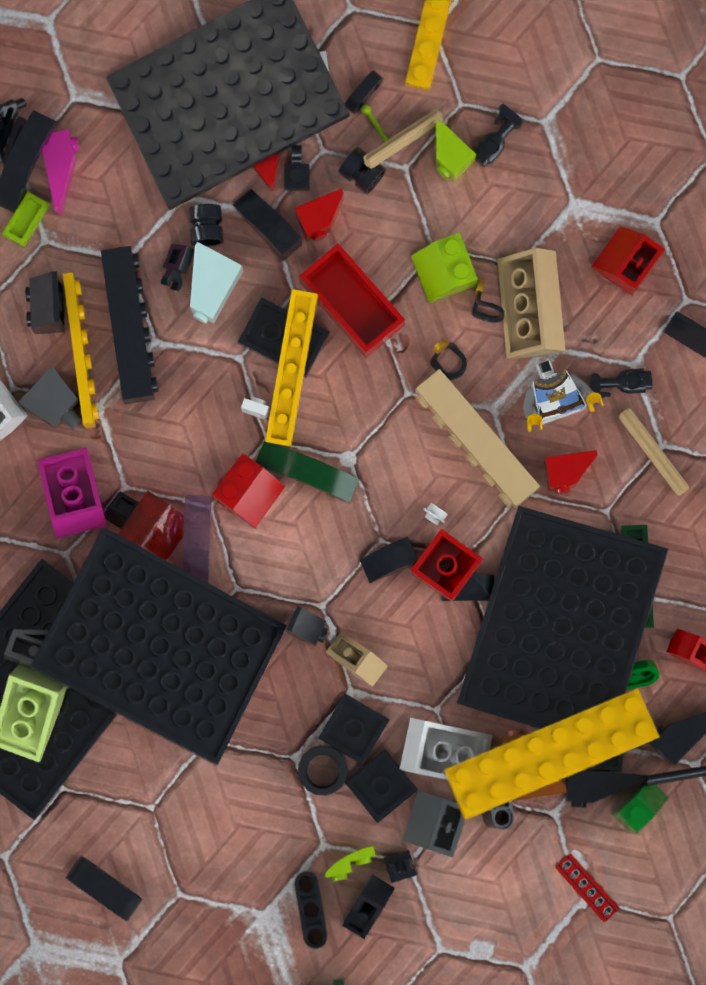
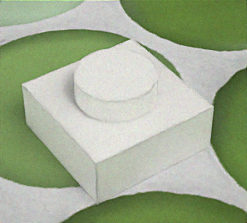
M251 397V400L244 398L241 406L243 413L267 420L270 411L269 406L265 405L266 401L256 397Z

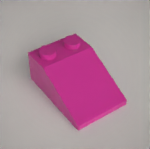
M87 448L37 460L56 539L107 526Z

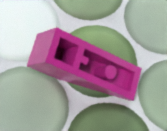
M69 129L53 132L47 145H44L42 148L53 204L57 215L63 213L77 161L75 152L79 151L77 137H72Z

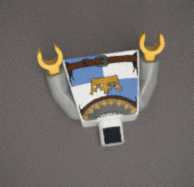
M545 361L536 365L540 379L533 381L531 388L526 391L523 410L527 420V430L531 432L532 425H538L540 430H542L543 424L583 411L587 405L589 411L594 412V403H599L602 407L604 404L601 395L596 392L594 393L576 375L569 374L566 370L554 373L551 362Z

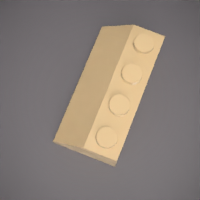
M533 248L497 259L502 309L505 311L503 324L507 359L541 357L564 352L565 340L556 251Z

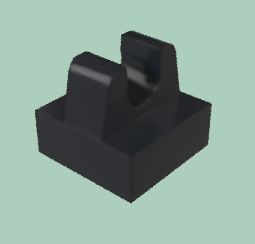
M409 850L384 857L391 883L417 876Z

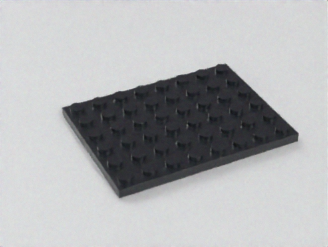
M249 0L106 76L161 195L170 210L350 117L294 0Z
M518 506L457 704L542 729L626 694L669 549Z
M103 527L29 668L217 766L287 625Z
M43 559L39 561L0 611V707L9 675L19 665L4 659V653L13 629L48 631L73 584L72 581ZM66 688L62 706L40 762L0 748V794L30 818L36 820L118 714Z

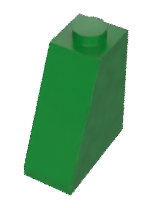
M643 783L612 815L629 833H638L656 816L666 801L667 796L657 785L645 786Z

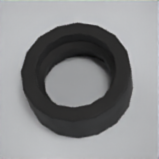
M317 746L309 749L302 756L298 765V776L301 784L307 791L315 795L327 796L335 793L343 786L347 778L348 767L345 758L338 750L330 746ZM319 755H327L333 758L338 766L336 780L327 786L314 784L307 774L310 761Z

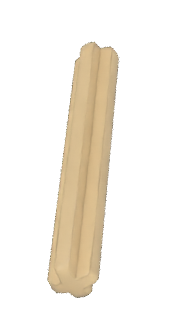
M437 110L431 111L366 154L363 158L364 164L371 169L435 128L439 120L443 122L442 113Z
M628 408L621 412L619 419L676 495L680 496L689 489L688 484L633 411Z

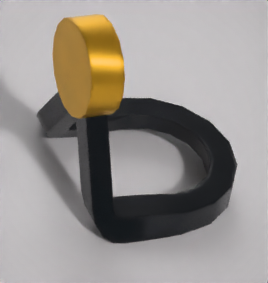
M479 279L475 291L477 296L472 309L473 317L491 323L501 322L504 319L505 311L496 304L480 300L485 280ZM481 305L492 308L499 315L490 316L478 312L477 306Z
M445 338L440 340L433 347L435 354L431 358L430 364L436 371L440 369L448 379H457L466 371V357L454 343H449ZM451 349L460 357L462 366L456 373H447L437 361L443 350Z

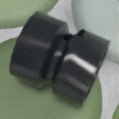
M356 147L342 163L338 173L349 182L354 180L355 186L367 195L380 182L387 169L381 164L372 169L367 167L363 159L367 153L360 147Z
M217 204L191 206L189 208V222L194 225L190 229L191 245L195 246L197 242L206 247L222 244L224 242L223 227L218 225L222 222L221 206Z

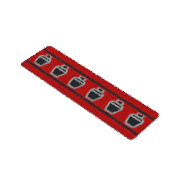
M572 854L567 855L556 865L559 873L603 922H606L619 910V907Z

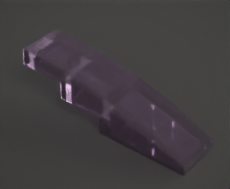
M185 495L183 570L209 583L212 496Z

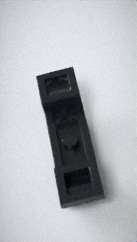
M36 110L32 111L24 124L0 176V206L13 213L26 193L24 189L43 146L47 145L57 121Z

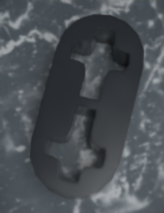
M371 71L345 102L347 110L355 115L377 91L384 78L376 71Z

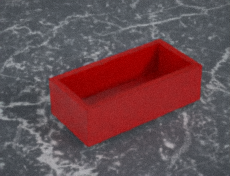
M339 243L299 275L300 284L307 292L318 294L317 303L365 358L369 357L405 326L403 316Z

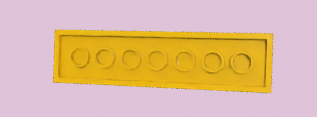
M637 688L443 771L463 818L466 820L659 738V735Z

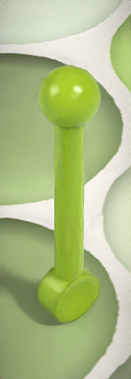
M363 105L361 108L362 113L368 116L384 142L389 140L372 115L371 107Z

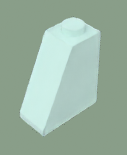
M199 242L196 243L194 250L190 308L191 312L194 313L193 317L205 324L207 321L214 324L242 275L243 267Z

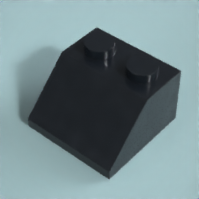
M51 271L30 278L29 286L25 287L26 302H30L31 310L26 312L27 327H31L34 334L64 333L63 282L58 272Z

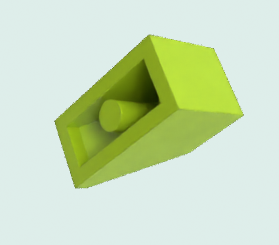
M441 120L436 123V170L443 178H450L454 182L475 162L476 154Z

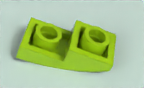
M374 846L357 850L340 859L325 872L326 878L332 877L333 882L348 879L347 873L352 872L350 862L355 861L356 866L371 863V857L376 856Z

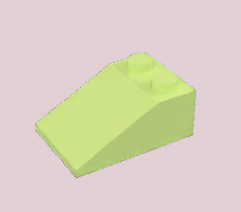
M19 664L9 675L0 707V748L40 762L62 706L66 687L29 667Z

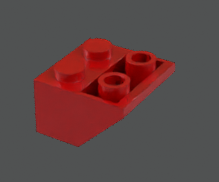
M620 226L591 268L633 296L658 262L665 248L645 234Z

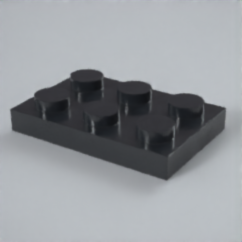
M261 297L238 340V344L279 364L288 310ZM313 324L304 378H307L330 334L329 331Z

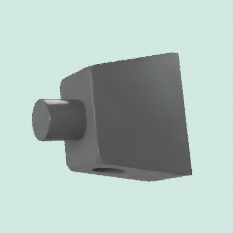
M52 366L18 402L23 409L55 429L62 422H65L74 430L82 422V417L74 411L80 403Z

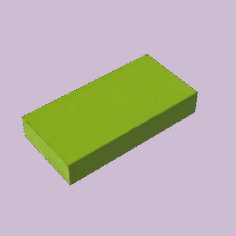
M27 191L2 235L25 248L50 207V203Z

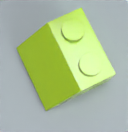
M460 232L437 240L411 255L428 303L477 285L478 278Z

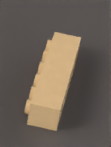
M440 369L416 388L415 393L418 396L415 399L423 409L428 407L434 414L432 416L434 422L439 428L445 427L451 435L448 437L457 448L462 447L466 451L467 455L465 458L474 468L478 466L484 472L482 478L491 488L495 485L501 492L498 495L507 507L512 505L516 509L539 490L540 485Z

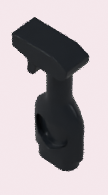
M504 103L499 107V115L494 120V123L498 124L503 119L506 122L497 132L486 134L473 148L476 154L475 161L483 167H486L489 163L493 164L505 148V137L513 128L519 129L523 124L520 116Z
M644 368L626 369L621 371L616 377L600 378L597 373H593L589 386L594 393H599L602 398L610 397L611 393L601 392V388L616 387L627 394L646 393V390L652 389L651 371H644Z

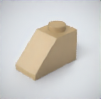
M342 632L339 633L325 652L372 687L388 667L374 653Z

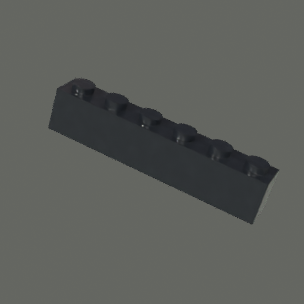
M131 246L100 250L122 400L124 404L155 400L154 393L159 392L157 377H152L151 367H155L153 352H148L147 343L151 342L149 327L144 328L143 318L148 316L145 302L141 303L139 293H144L142 278H137L136 268H140L138 253H133Z

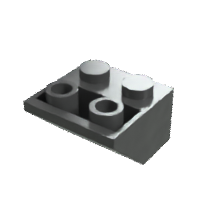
M418 790L402 841L453 858L465 823L457 802Z

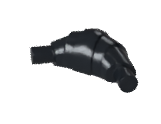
M19 98L15 101L10 99L0 104V162H2L5 153L3 148L7 146V140L13 128V123L18 116V110L26 107L24 98Z

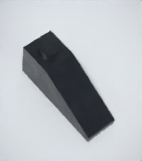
M253 189L249 190L233 204L237 212L282 261L302 246L301 237Z
M706 712L667 725L665 728L660 725L656 729L659 738L652 740L649 744L671 766L676 765L706 734Z
M582 770L566 777L567 792L565 793V801H570L571 807L587 808V803L597 802L643 783L644 776L647 775Z

